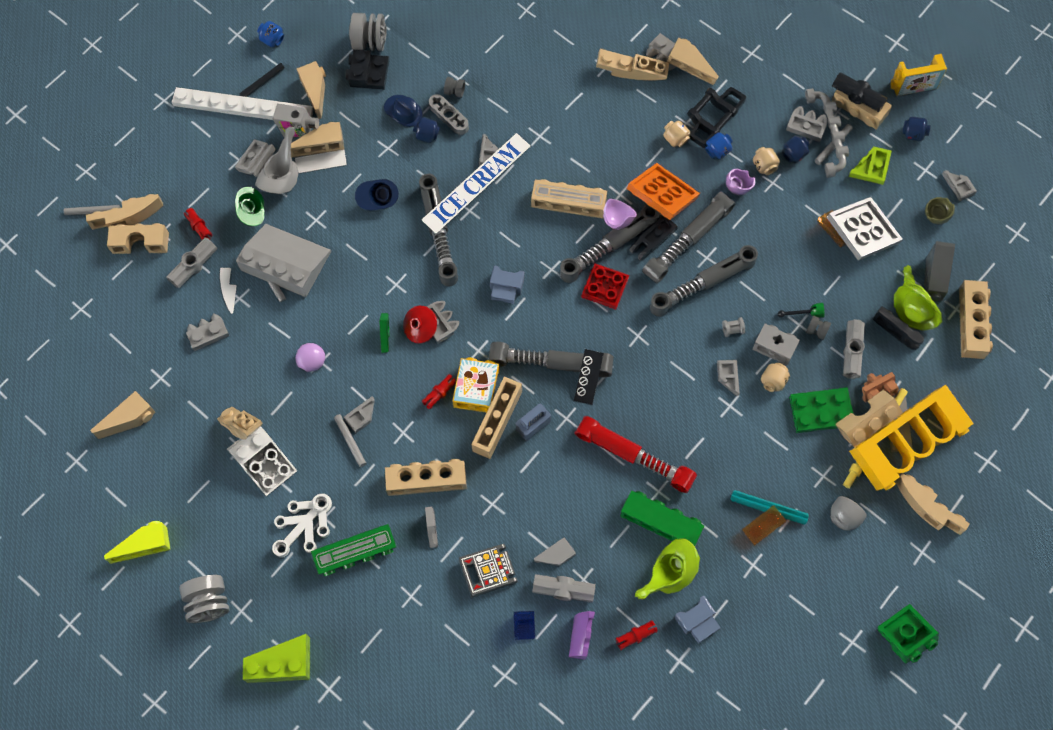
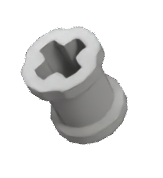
M742 317L734 321H722L725 337L736 333L745 334V324Z

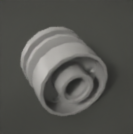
M353 13L349 26L352 49L365 50L367 43H369L371 51H374L376 46L378 51H383L387 35L384 15L378 14L376 19L375 14L371 13L369 21H367L365 13Z
M221 575L197 577L184 582L179 587L182 601L188 602L184 606V612L187 613L185 618L188 623L211 621L226 615L230 611L229 605L226 604L228 601L227 597L221 595L225 591Z

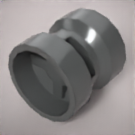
M447 77L444 85V94H455L456 97L462 98L465 90V80H454L452 77Z
M813 315L806 333L810 335L815 334L819 339L824 340L831 323L828 321L823 322L819 317Z

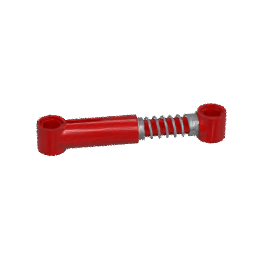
M589 416L583 417L575 431V435L585 442H592L632 464H642L643 467H648V470L652 469L653 473L658 472V475L661 474L663 478L666 477V479L671 481V486L680 492L688 493L697 477V474L690 468L670 466L668 462L664 463L663 460L660 461L658 460L659 458H654V455L650 456L649 452L645 453V450H642V446L601 426L598 421Z

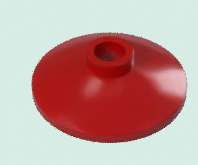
M415 306L407 312L403 321V329L407 338L414 343H425L434 336L437 329V318L430 308Z

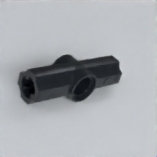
M841 72L832 84V87L848 95L851 102L855 104L863 103L877 112L882 110L888 99L872 90L868 82L864 80L856 81Z

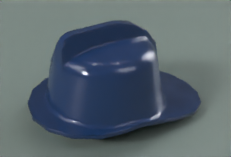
M404 95L391 96L384 104L385 113L403 126H414L415 121L419 122L423 115L421 107L415 100Z
M388 179L363 182L355 191L357 204L365 210L392 207L397 202L399 196L397 186Z

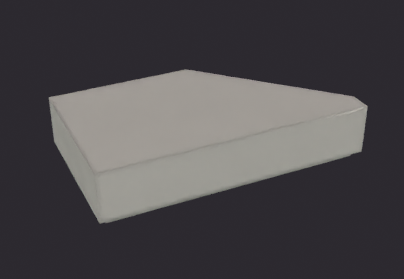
M486 134L482 136L479 166L498 150V147L488 139Z
M948 170L943 171V177L959 201L976 194L977 190L967 176L949 173Z
M718 360V381L734 395L739 396L737 360Z
M373 396L344 416V420L355 433L372 421L375 402Z
M425 507L430 548H437L435 512L432 507Z
M562 538L535 557L534 561L536 563L561 566L574 557L576 553L567 540Z

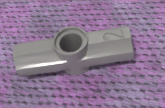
M204 238L192 251L183 254L182 261L166 278L175 287L180 288L193 274H197L202 270V265L217 250V247L208 238Z
M855 319L847 322L846 343L843 351V376L849 379L861 377L862 353L865 347L863 342L865 323ZM850 347H855L858 351H852Z
M535 574L532 593L550 595L564 601L574 599L593 602L596 584L575 581L573 578L566 576H557L555 578Z

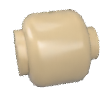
M670 121L664 127L666 131L663 136L672 147L678 146L680 148L690 139V130L682 121Z
M765 147L756 150L753 163L759 173L765 175L774 173L780 163L774 150Z
M781 363L769 364L761 376L764 388L770 392L782 391L790 378L788 368Z

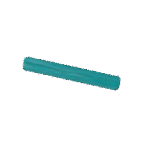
M734 490L730 498L732 502L803 525L807 523L809 518L808 513Z

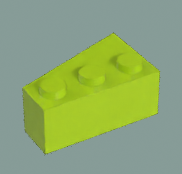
M304 634L243 658V680L247 683L310 680V637Z

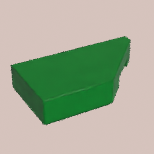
M381 313L379 319L381 353H388L390 337L389 314Z

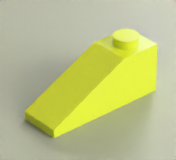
M159 521L148 523L147 526L139 528L105 554V560L112 564L170 550L167 527Z

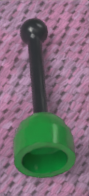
M813 304L809 310L788 312L780 310L778 316L783 318L785 315L810 313L812 316L824 318V304Z

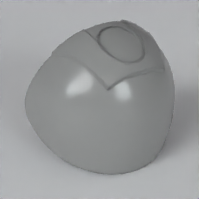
M839 496L831 507L830 517L837 527L850 531L859 527L867 515L856 502L847 497Z

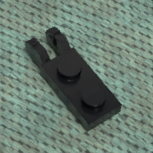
M662 216L639 237V240L631 246L630 252L635 253L643 244L646 248L638 256V259L642 261L650 252H653L678 229V226Z
M883 306L873 317V321L912 350H917L924 341L923 336L918 331H912L905 322L900 321L890 310L885 309Z

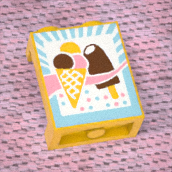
M942 54L934 55L930 66L906 69L904 61L899 62L893 79H891V88L895 90L896 96L937 89L947 70Z
M471 357L461 358L453 396L454 408L487 413L494 397L499 364L491 360L483 362Z

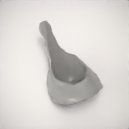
M288 127L285 130V137L282 140L279 151L269 158L258 174L255 186L260 190L268 193L282 194L291 191L296 185L299 172L296 163L292 161L290 150L292 139L295 135L294 127Z

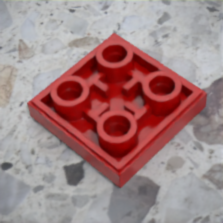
M594 263L581 298L617 310L629 280V275Z

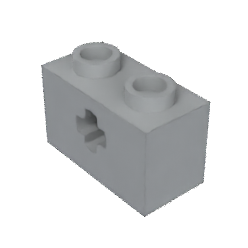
M764 324L753 350L787 366L800 340L791 333L780 331L774 325Z

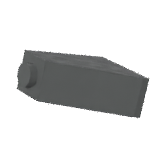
M936 241L926 257L924 290L933 301L943 300L948 293L955 244Z

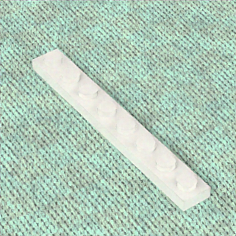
M177 87L172 99V104L176 107L273 120L277 103L303 107L307 110L310 117H312L314 111L313 106Z

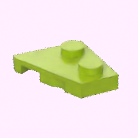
M873 147L860 160L859 164L850 171L849 177L883 185L892 151Z

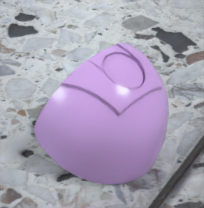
M609 199L604 207V221L613 229L619 230L627 227L637 216L633 208L619 200Z

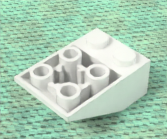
M262 427L258 428L246 440L239 439L227 448L266 496L297 472Z

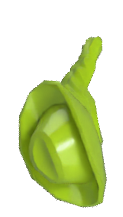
M907 265L903 270L904 284L898 287L894 294V308L898 317L908 327L921 331L935 329L942 323L941 312L922 286L915 284L912 268Z
M675 539L667 545L656 559L650 582L637 590L635 597L643 600L649 594L657 591L670 594L679 592L688 586L699 569L700 557L695 546L686 539Z

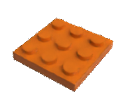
M658 163L632 180L626 188L669 220L693 203L700 194Z

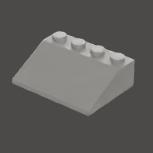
M265 224L246 243L236 262L240 270L267 282H273L279 287L307 297L331 250Z

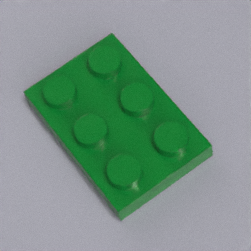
M848 387L790 394L789 396L796 433L838 428L836 423L850 413L853 414Z

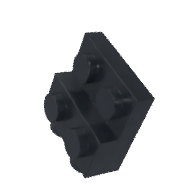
M353 49V54H349L348 63L351 66L350 69L346 70V80L349 81L350 87L385 90L389 56L371 55V51Z

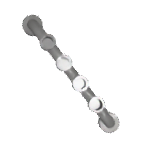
M813 88L806 89L805 97L807 104L814 103L816 98L821 99L824 104L828 127L832 133V142L835 144L836 156L839 159V164L835 166L833 162L825 163V173L827 178L835 177L837 172L845 168L846 157H849L848 146L842 145V142L845 141L844 131H838V127H841L840 117L834 116V112H837L836 102H830L828 95L823 92L814 91Z

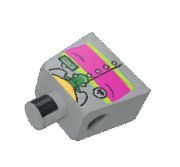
M277 103L272 119L284 137L285 130L288 127L295 128V135L293 137H302L309 133L311 129H318L319 119L310 117L305 108Z

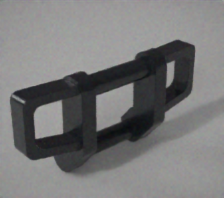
M733 87L728 88L721 96L714 89L708 88L704 97L694 108L687 112V115L695 124V127L690 132V140L702 148L707 147V140L703 141L695 135L697 130L700 128L709 134L708 139L720 132L731 117L738 113V110L745 103L746 96ZM728 95H733L740 100L735 107L724 101ZM709 100L716 108L725 113L715 126L704 120L699 114Z

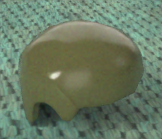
M941 197L931 199L925 207L927 219L939 225L947 223L953 217L955 205L948 198Z

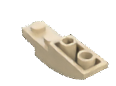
M600 49L596 67L612 71V76L621 78L665 80L668 75L669 63L638 54L630 57Z
M158 194L130 198L122 201V208H112L103 212L96 211L86 215V221L92 230L103 227L109 228V226H116L117 224L135 225L156 213L163 207V202Z
M234 407L224 410L221 416L217 418L221 425L229 429L234 436L246 440L263 424L261 420L246 411L240 412Z
M902 473L896 480V484L905 500L920 517L934 528L940 530L945 525L959 535L967 530L970 523L963 516L950 512L941 503L934 502L938 495L934 493L932 488L919 484L914 477Z

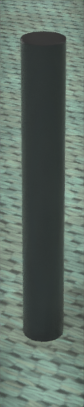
M279 63L239 93L240 96H249L285 69L283 64Z

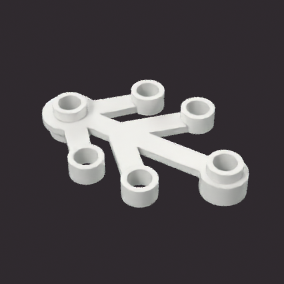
M318 494L312 501L289 502L288 510L292 514H297L303 509H311L307 515L277 516L275 518L274 524L279 529H283L287 525L298 524L284 540H278L273 544L272 550L277 557L287 556L290 551L289 547L304 530L305 551L311 553L312 550L317 549L313 536V519L317 515L319 517L318 535L321 538L329 536L330 530L327 526L326 512L330 510L332 501L328 495ZM324 501L325 506L319 507V503ZM296 504L297 509L291 510V506ZM280 519L284 520L282 525L277 524ZM321 529H327L325 534H320ZM308 544L314 545L311 550L307 549ZM280 547H285L283 553H279Z

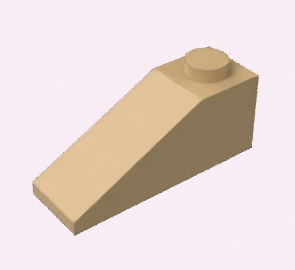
M677 39L667 62L714 85L719 76L698 49L687 39Z
M315 61L297 68V72L318 119H321L325 92L323 77H326L323 67H319Z
M340 122L322 124L318 129L310 131L291 143V158L344 150Z
M135 391L90 431L98 439L141 426L143 423L151 420L156 412Z

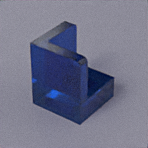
M534 611L514 612L515 640L535 639Z

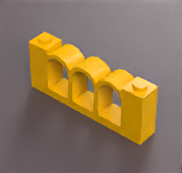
M944 385L930 393L849 452L877 491L883 488L888 490L896 484L894 481L900 477L899 474L907 472L913 467L914 461L930 456L935 446L950 441L954 436L958 435L961 437L969 432L968 427L974 423L949 388ZM927 407L930 408L942 425L943 437L941 439L931 433L919 416V413ZM906 422L910 423L923 443L921 454L911 449L898 430ZM887 436L902 457L903 463L900 469L890 464L877 445L878 442Z

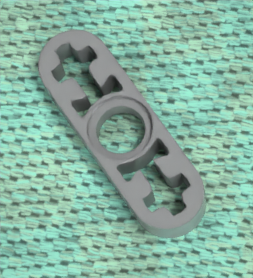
M435 94L429 98L430 110L458 135L468 132V120L443 96ZM448 111L454 113L450 118L444 116ZM457 122H458L460 125H463V124H464V127H461V126L458 127Z

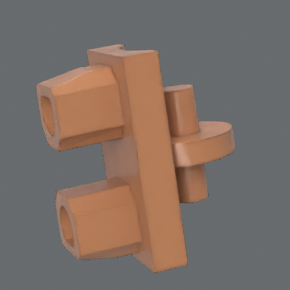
M892 372L883 377L882 375L876 377L873 373L867 375L868 381L862 387V399L865 403L882 390L892 397L897 395L899 391L895 383V375Z

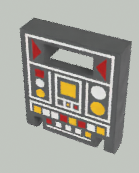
M505 544L459 557V563L471 598L518 582L517 577L509 579L510 576L515 575L508 552L500 553V551L506 549ZM473 565L480 581L476 584H472L468 568L473 567Z

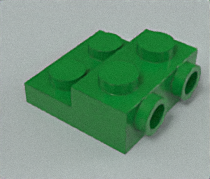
M910 604L878 626L879 633L892 645V650L906 664L910 661L912 663L917 662L922 657V652L926 649L932 651L938 645L939 633Z

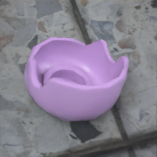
M732 169L726 175V186L735 195H744L755 186V178H751L747 170Z
M314 343L302 345L297 350L295 357L297 366L307 372L318 370L325 361L324 350Z

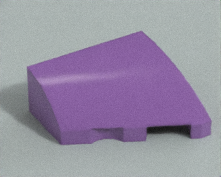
M586 611L574 616L569 657L586 659L591 637L592 619H594L595 612Z

